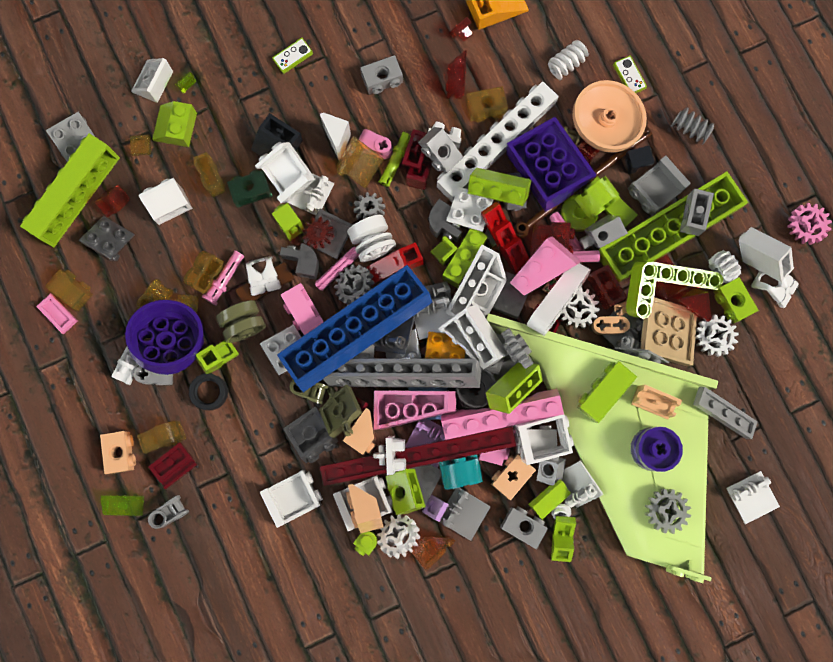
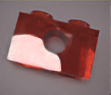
M608 264L592 272L587 277L605 310L612 308L627 298Z

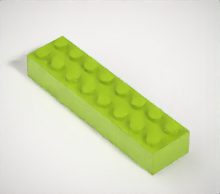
M728 171L698 188L699 190L714 193L706 230L749 203ZM687 196L628 231V234L599 249L600 262L615 285L631 276L632 267L636 262H655L696 237L695 235L680 232Z

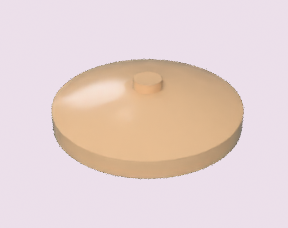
M604 80L588 85L579 94L573 106V122L578 134L587 144L600 151L620 152L630 148L640 139L646 127V111L641 99L632 89L619 82Z

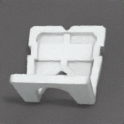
M272 256L246 263L251 295L255 296L265 293L266 290L270 292L281 288L280 281L277 279L278 275L272 263ZM266 261V266L262 273L256 271L252 265L257 262Z
M759 271L751 285L752 288L767 290L774 301H777L779 307L785 308L799 283L788 274L782 282L778 281V285L772 287L760 282L761 277L765 273Z

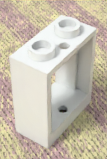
M566 415L514 425L523 463L530 465L573 453L572 446H574L572 436L568 433L569 420ZM555 420L561 446L532 453L527 427Z

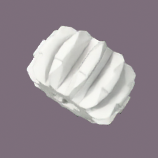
M722 250L717 252L708 260L709 268L712 272L720 273L723 277V282L726 284L735 280L741 274L739 261L729 251Z

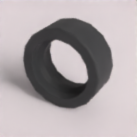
M204 373L197 376L191 382L189 397L196 407L203 410H215L225 403L228 397V387L221 377L211 373ZM213 381L219 386L220 394L215 402L204 403L199 399L197 391L203 382Z

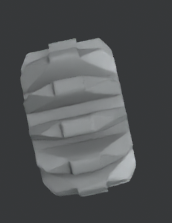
M366 192L365 198L360 195V201L354 202L356 206L354 213H358L356 216L358 220L374 215H385L383 209L386 207L382 203L383 199L382 197L377 198L376 193L370 197L369 192ZM373 206V209H370L369 211L366 210V208Z

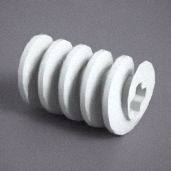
M573 41L566 49H562L555 57L550 58L548 67L551 73L558 80H562V74L567 76L568 70L570 72L574 71L573 66L579 67V62H585V57L589 56L588 50L581 41Z

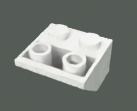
M174 178L165 179L160 185L149 187L139 194V198L158 225L193 209L184 190Z

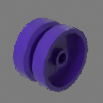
M648 427L640 430L634 436L631 442V455L636 464L647 471L666 472L673 469L680 462L683 455V445L679 436L673 430L666 427Z

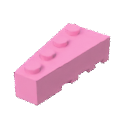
M374 391V430L387 429L456 411V391Z

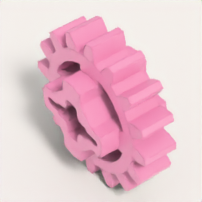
M807 203L804 206L800 205L791 212L793 216H790L788 220L792 223L787 225V227L792 228L790 235H796L794 240L800 238L801 244L808 241V244L812 245L815 242L819 243L828 236L826 232H829L831 228L827 225L832 223V221L826 219L829 213H823L825 208L819 210L817 209L818 204L811 207L810 203Z

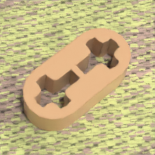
M622 316L598 317L592 323V330L597 335H621L630 328L629 320ZM602 321V324L609 325V327H605L601 331L600 327L596 325ZM621 321V324H625V327L620 330L619 327H613V324Z

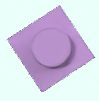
M431 495L422 512L440 522L449 504Z

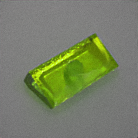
M101 495L103 515L143 516L144 496Z

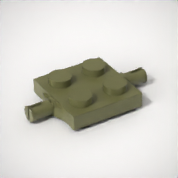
M344 385L337 392L333 386H330L327 389L329 399L319 409L327 432L334 439L342 431H344L345 436H351L353 430L350 424L362 414L361 408L350 386Z

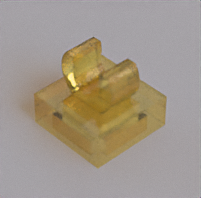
M178 295L177 301L189 306L197 314L199 297L194 295Z

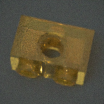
M503 86L467 93L466 105L470 121L481 122L489 117L500 118L507 112L508 105ZM488 103L491 107L485 108L483 104Z

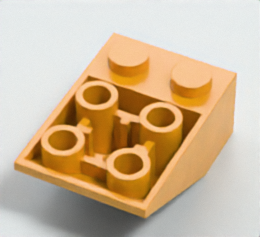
M466 0L478 30L529 11L525 0Z

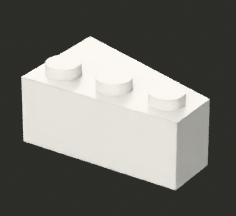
M477 304L465 308L438 328L442 333L445 332L452 338L451 341L454 344L460 345L470 358L477 359L483 369L497 363L508 355Z

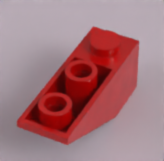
M415 242L394 251L366 268L373 275L371 280L378 284L406 265L410 269L423 265V257Z

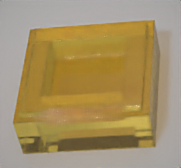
M149 135L130 136L131 155H151V137Z

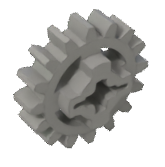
M359 264L357 267L351 265V269L345 267V272L339 273L340 279H335L338 282V285L334 286L337 290L335 295L343 303L351 304L372 289L370 286L375 284L371 280L373 275L367 268H363Z
M510 328L502 332L501 335L506 341L503 347L515 363L519 361L525 369L531 366L533 361L528 354L532 351L520 334L515 336Z
M661 489V494L655 491V498H648L651 504L645 505L646 508H649V512H646L645 515L651 517L648 523H655L654 529L659 530L661 528L662 533L669 531L675 534V528L682 531L681 524L688 525L685 518H691V515L687 514V510H690L691 507L685 506L688 499H681L682 493L677 492L675 494L673 489H669L668 492L666 489ZM665 509H670L671 512L665 513ZM656 512L658 513L660 520H658Z

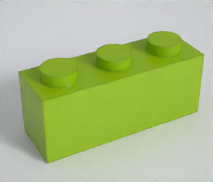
M476 167L469 178L468 194L523 206L529 197L531 179Z
M470 228L443 273L442 280L459 288L481 245H485L488 235Z
M619 361L614 364L610 362L604 369V376L601 379L598 377L592 383L591 387L593 389L589 394L584 393L578 400L580 404L577 408L595 423H599L637 378L633 372Z
M517 362L486 392L489 408L510 414L543 381L539 364L533 363L525 369L520 362Z

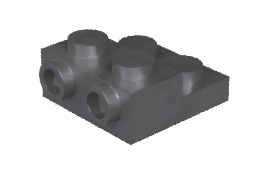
M316 407L283 428L300 458L305 463L317 461L319 454L323 451L333 450L336 446L335 443L338 442L337 438L334 439L329 436L322 416Z

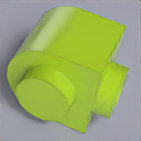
M373 531L361 533L353 543L356 545L354 549L362 556L365 553L369 556L377 545V535Z

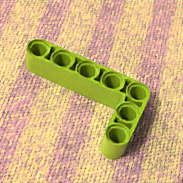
M638 261L632 267L626 312L632 317L642 319L649 317L652 311L656 281L716 290L722 286L723 277L718 272Z

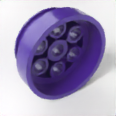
M158 300L142 306L131 316L126 326L125 339L131 357L139 366L156 374L169 375L183 371L196 360V354L203 347L204 334L201 320L192 308L178 301ZM179 329H184L183 332H177ZM146 338H151L149 341H143ZM164 342H171L168 345H163ZM185 345L190 346V347L187 348V349H183V348H182V347L185 346ZM152 354L156 355L154 358H148ZM170 358H175V359H176V360L173 361V362H168V360H169Z

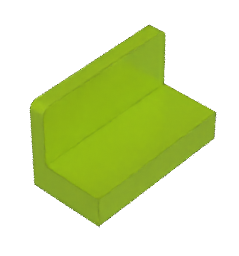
M559 479L554 485H549L528 505L543 519L571 495V492L564 482Z

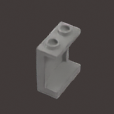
M664 156L648 172L631 183L628 190L630 195L642 204V209L653 216L683 192L691 183L671 160Z

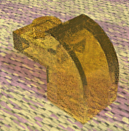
M180 421L167 422L137 435L143 454L186 440Z

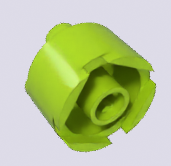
M604 176L574 200L586 216L593 219L604 211L605 208L619 200L620 196L609 179Z

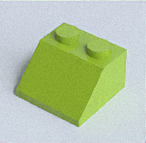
M172 101L160 105L152 140L189 147L197 112L192 104Z

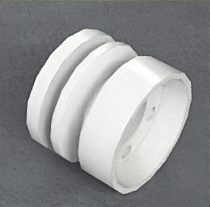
M383 215L367 217L355 223L347 230L352 244H359L355 251L359 254L360 262L378 259L396 247L395 240H392V234L384 233L388 229V225Z

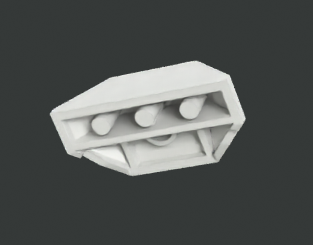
M481 245L446 314L454 317L465 308L476 304L484 316L490 313L507 281L499 253Z

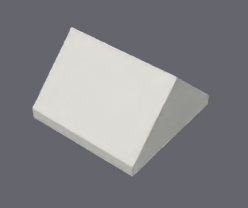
M164 58L147 60L131 92L158 103L173 73L167 60Z
M321 113L320 117L323 128L338 160H340L351 137L349 122L326 113Z

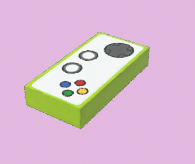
M300 38L272 57L281 72L285 74L313 55V51L304 39Z
M631 55L614 62L613 67L624 85L635 93H639L647 88Z

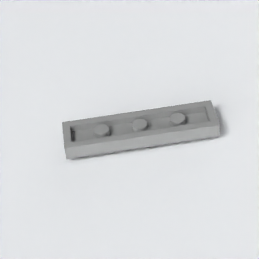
M698 388L693 403L694 406L745 439L753 438L757 425L756 420L708 388Z

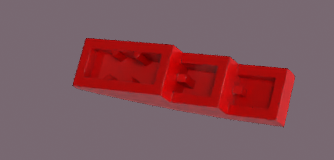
M495 202L483 210L481 215L514 274L517 275L528 262L529 257L522 240L516 236L511 222L506 219L501 205Z

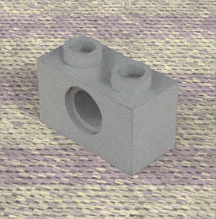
M395 55L360 67L361 76L369 95L381 93L386 88H395L403 83V74ZM380 75H386V76H387V77L384 78V79H380V78H379Z
M433 127L418 142L422 147L421 151L432 160V166L437 171L448 173L463 158L443 128Z
M694 189L687 196L680 232L700 236L706 231L714 193Z
M519 506L516 509L511 507L500 528L537 549L548 529L543 526L545 522L536 516L533 519L526 516L528 512ZM522 521H528L530 525L529 529L525 532L520 530V523Z

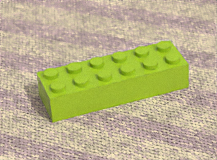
M89 133L81 140L78 149L70 155L66 165L58 171L55 180L47 186L43 196L35 202L34 208L24 217L20 227L54 248L120 157L107 144Z

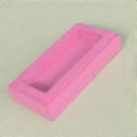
M51 293L36 306L62 334H65L78 322Z

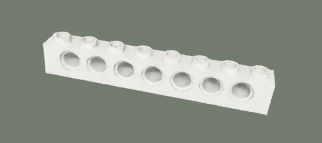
M541 82L538 86L534 85L530 89L529 95L526 98H520L516 103V107L513 110L509 109L503 115L504 119L499 123L495 122L487 135H481L477 140V144L473 148L470 146L464 152L463 158L448 173L442 172L437 178V188L453 202L458 187L468 188L470 175L475 168L487 170L506 152L507 143L526 133L556 104L559 96L544 82ZM536 101L539 103V106H534L531 102ZM518 114H525L526 118H520ZM511 126L514 130L508 131L505 127ZM498 138L501 142L494 143L492 139ZM484 150L488 155L481 156L478 152ZM472 163L475 167L469 169L465 164ZM458 175L461 177V180L454 181L452 177Z

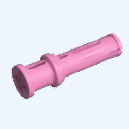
M233 252L217 279L211 281V286L207 293L202 295L203 299L217 306L219 297L223 292H226L227 283L244 258L241 253Z

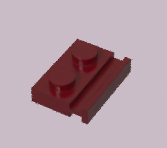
M179 442L148 467L164 486L163 488L168 489L195 468L198 463L195 462L182 442Z

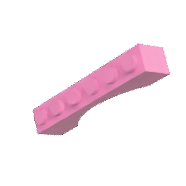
M556 388L538 392L525 398L510 414L490 408L460 409L441 415V423L445 439L447 440L564 415L560 394Z

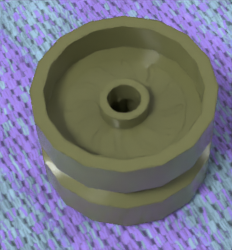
M250 300L235 304L221 311L216 316L219 327L226 328L222 334L227 343L242 341L265 329L266 324L263 318L256 316L259 308L255 301Z

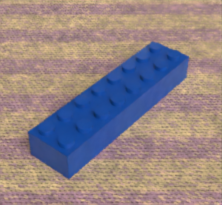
M406 265L278 353L277 356L302 392H305L433 303L430 293L409 266Z

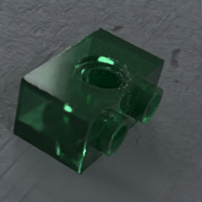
M254 170L249 175L243 177L236 176L227 182L233 202L237 208L272 197L263 170ZM247 185H254L251 190H245Z

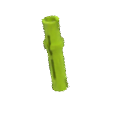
M402 132L397 145L392 149V156L379 180L380 184L390 187L391 181L405 155L411 137L410 134Z

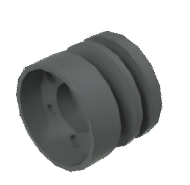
M481 367L480 388H474L479 390L476 396L474 393H470L472 388H454L457 404L464 410L487 408L489 404L486 392L497 382L494 375Z

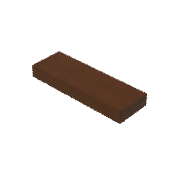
M285 262L275 267L278 275L277 279L280 281L281 287L295 279ZM249 282L236 289L242 302L257 301L273 292L266 290L265 293L253 296L251 295Z

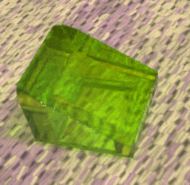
M187 72L174 85L182 93H185L196 83V80L191 72Z

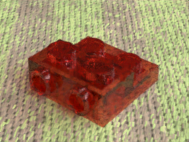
M551 222V225H533L530 258L544 241L551 236L573 254L571 239L574 240L575 228H572L571 223Z

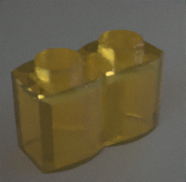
M207 152L195 156L194 166L201 175V182L212 197L226 191L225 184L219 175L218 167L212 157Z
M206 251L200 252L194 261V266L186 273L183 283L202 294L206 293L213 283V278L221 271L223 261Z
M59 269L45 287L72 309L79 312L93 295L89 291L91 287L83 281L79 283L75 279L77 276L70 270L64 271Z

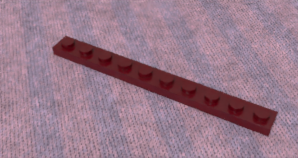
M508 426L405 448V451H395V457L405 458L406 469L515 447L517 444L513 427ZM373 455L322 465L320 466L323 485L326 486L387 473L386 458L385 465L380 466L379 458H373Z

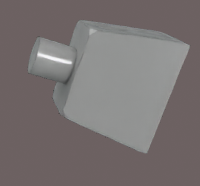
M608 214L584 230L586 236L579 239V243L584 250L590 246L601 248L628 234L619 216Z

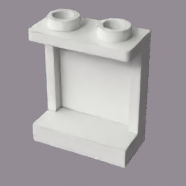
M290 142L276 143L272 147V151L269 154L262 155L258 159L259 163L255 165L257 169H262L280 193L277 196L280 203L289 202L316 180Z
M301 470L299 473L270 488L260 491L277 528L322 505L320 501L323 498L318 489L314 490L311 484L314 480L310 472L306 473L305 470Z
M376 475L355 484L356 487L377 499L381 516L393 512L391 496H386L384 489L387 487L382 477L379 478ZM348 487L333 494L347 530L351 531L355 529L350 514L354 509H350L347 501L346 492H349Z

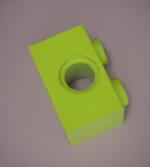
M288 203L285 205L281 204L274 209L275 212L272 215L289 241L305 232L300 219Z
M740 277L713 291L715 293V300L718 304L722 305L727 320L731 319L732 324L759 311ZM731 298L736 299L737 306L732 304Z
M405 469L393 475L385 476L387 489L392 498V507L396 515L408 514L426 507L415 469Z

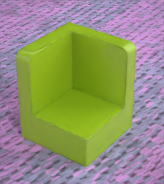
M444 236L442 241L431 250V254L444 266L454 257L458 248Z

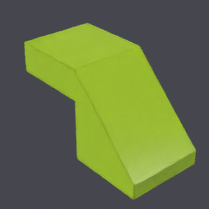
M555 517L551 561H572L576 517Z

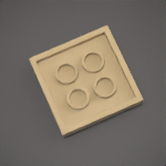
M654 297L651 314L643 319L640 349L650 350L673 363L688 367L693 366L698 310Z

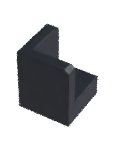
M650 145L629 150L624 156L629 174L636 173L639 168L654 163Z

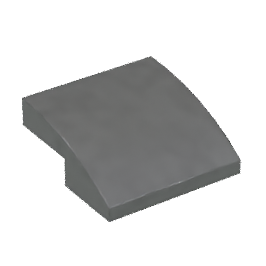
M504 271L507 281L492 309L518 319L528 294L523 295L510 283L516 275Z

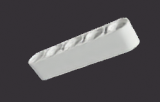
M579 263L564 272L532 314L527 326L545 336L583 285L591 269Z

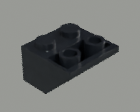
M269 113L258 128L251 150L262 156L266 153L269 154L276 143L290 142L296 151L303 142L301 133Z

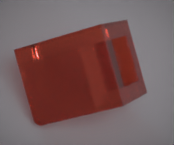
M116 185L106 190L95 203L109 217L119 212L130 198L119 185Z

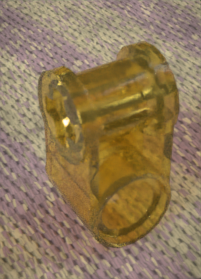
M155 279L138 299L137 308H141L148 302L169 300L173 290L161 284V280Z

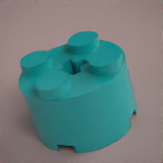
M477 454L439 462L445 490L483 482Z

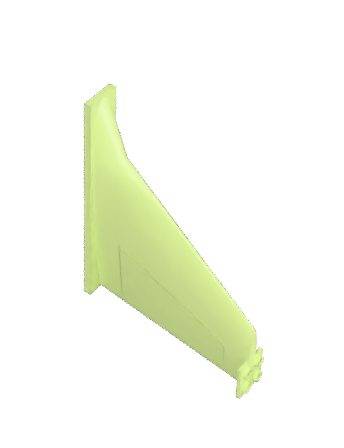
M488 313L486 319L497 334L501 335L502 332L510 328L515 336L518 334L522 336L532 351L529 353V357L535 364L540 366L542 379L547 390L558 389L564 415L569 420L568 433L572 436L574 446L583 465L604 494L599 499L626 555L666 567L667 572L680 577H684V574H686V578L700 583H704V580L711 581V577L704 575L709 415L694 406L693 403L699 387H706L709 390L717 389L718 381L548 331L543 336L526 324ZM619 361L633 372L637 378L599 423H595L577 408L580 404L578 400L584 393L589 394L593 389L591 387L592 383L598 377L601 379L604 376V369L610 362L614 364ZM647 385L681 399V405L676 406L674 409L676 415L667 420L631 405L637 387ZM648 427H666L673 430L679 436L683 445V455L680 462L673 469L666 472L647 471L639 467L631 455V442L634 436L640 430ZM661 489H666L667 492L669 489H673L675 494L677 492L682 493L681 499H688L685 506L691 507L690 510H687V514H690L691 518H685L688 525L681 524L682 531L675 528V534L669 531L662 533L661 528L659 530L654 529L655 523H648L651 517L645 515L646 512H649V508H646L645 505L651 504L648 498H655V491L661 494ZM665 509V513L671 512L670 509ZM656 512V516H657L658 520H660V517H659L658 513Z

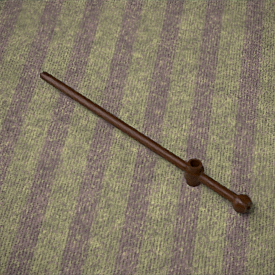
M650 129L644 131L640 139L633 146L615 153L594 169L596 177L624 157L627 151L633 150L650 137L652 132L644 136ZM562 203L546 212L542 209L525 223H517L514 226L516 236L520 239L526 237L529 228ZM497 244L491 248L497 253L500 251Z

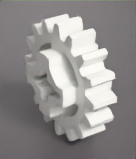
M580 287L575 294L574 301L569 302L561 313L563 315L561 321L567 320V326L574 324V329L578 328L579 325L581 328H585L586 323L590 325L593 323L591 319L595 320L597 318V315L594 313L599 311V308L595 307L599 301H593L595 294L588 295L589 289L582 292V287ZM577 304L579 305V308H582L579 312L577 311V308H575ZM589 313L587 318L581 320L582 314Z
M713 315L712 318L709 316L704 318L705 322L701 321L698 323L700 327L696 328V332L699 335H696L695 339L700 341L696 344L697 346H703L702 352L708 350V356L715 353V356L719 357L721 353L726 355L728 350H734L732 344L738 343L734 337L738 336L739 333L733 331L736 325L730 326L731 319L724 321L725 316H721L718 319L717 315ZM716 333H722L719 337L711 339Z
M392 515L391 521L384 520L386 525L384 528H380L382 532L377 534V537L380 539L377 541V544L389 557L394 556L396 559H399L400 554L406 557L407 551L413 552L412 546H418L415 540L420 539L417 533L420 529L416 526L415 521L407 515L404 518L402 515H398L397 519Z

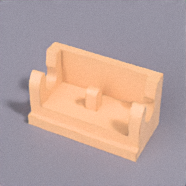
M640 385L636 389L631 405L668 420L676 415L674 409L676 406L681 405L682 400L650 386Z

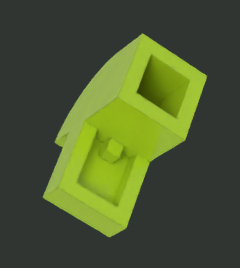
M224 340L216 346L210 345L197 353L196 360L204 372L208 374L220 369L222 365L237 357L239 353L232 343H227Z

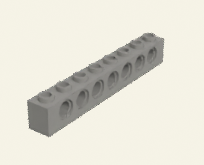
M351 359L323 378L328 386L480 388L481 367L477 359Z

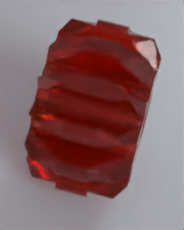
M312 217V224L307 221L305 222L308 229L302 228V232L307 233L302 238L308 240L306 243L308 246L313 244V248L317 249L320 244V247L324 249V242L329 245L331 244L328 237L334 238L335 236L329 233L334 230V227H328L330 221L326 220L323 222L322 217H319L318 221ZM317 229H319L320 231H322V232L320 233V237H317L316 235H314V234L317 233V231H316Z

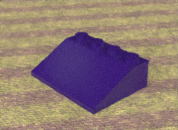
M556 117L507 143V156L522 178L531 179L530 190L545 212L565 201L596 177V173Z

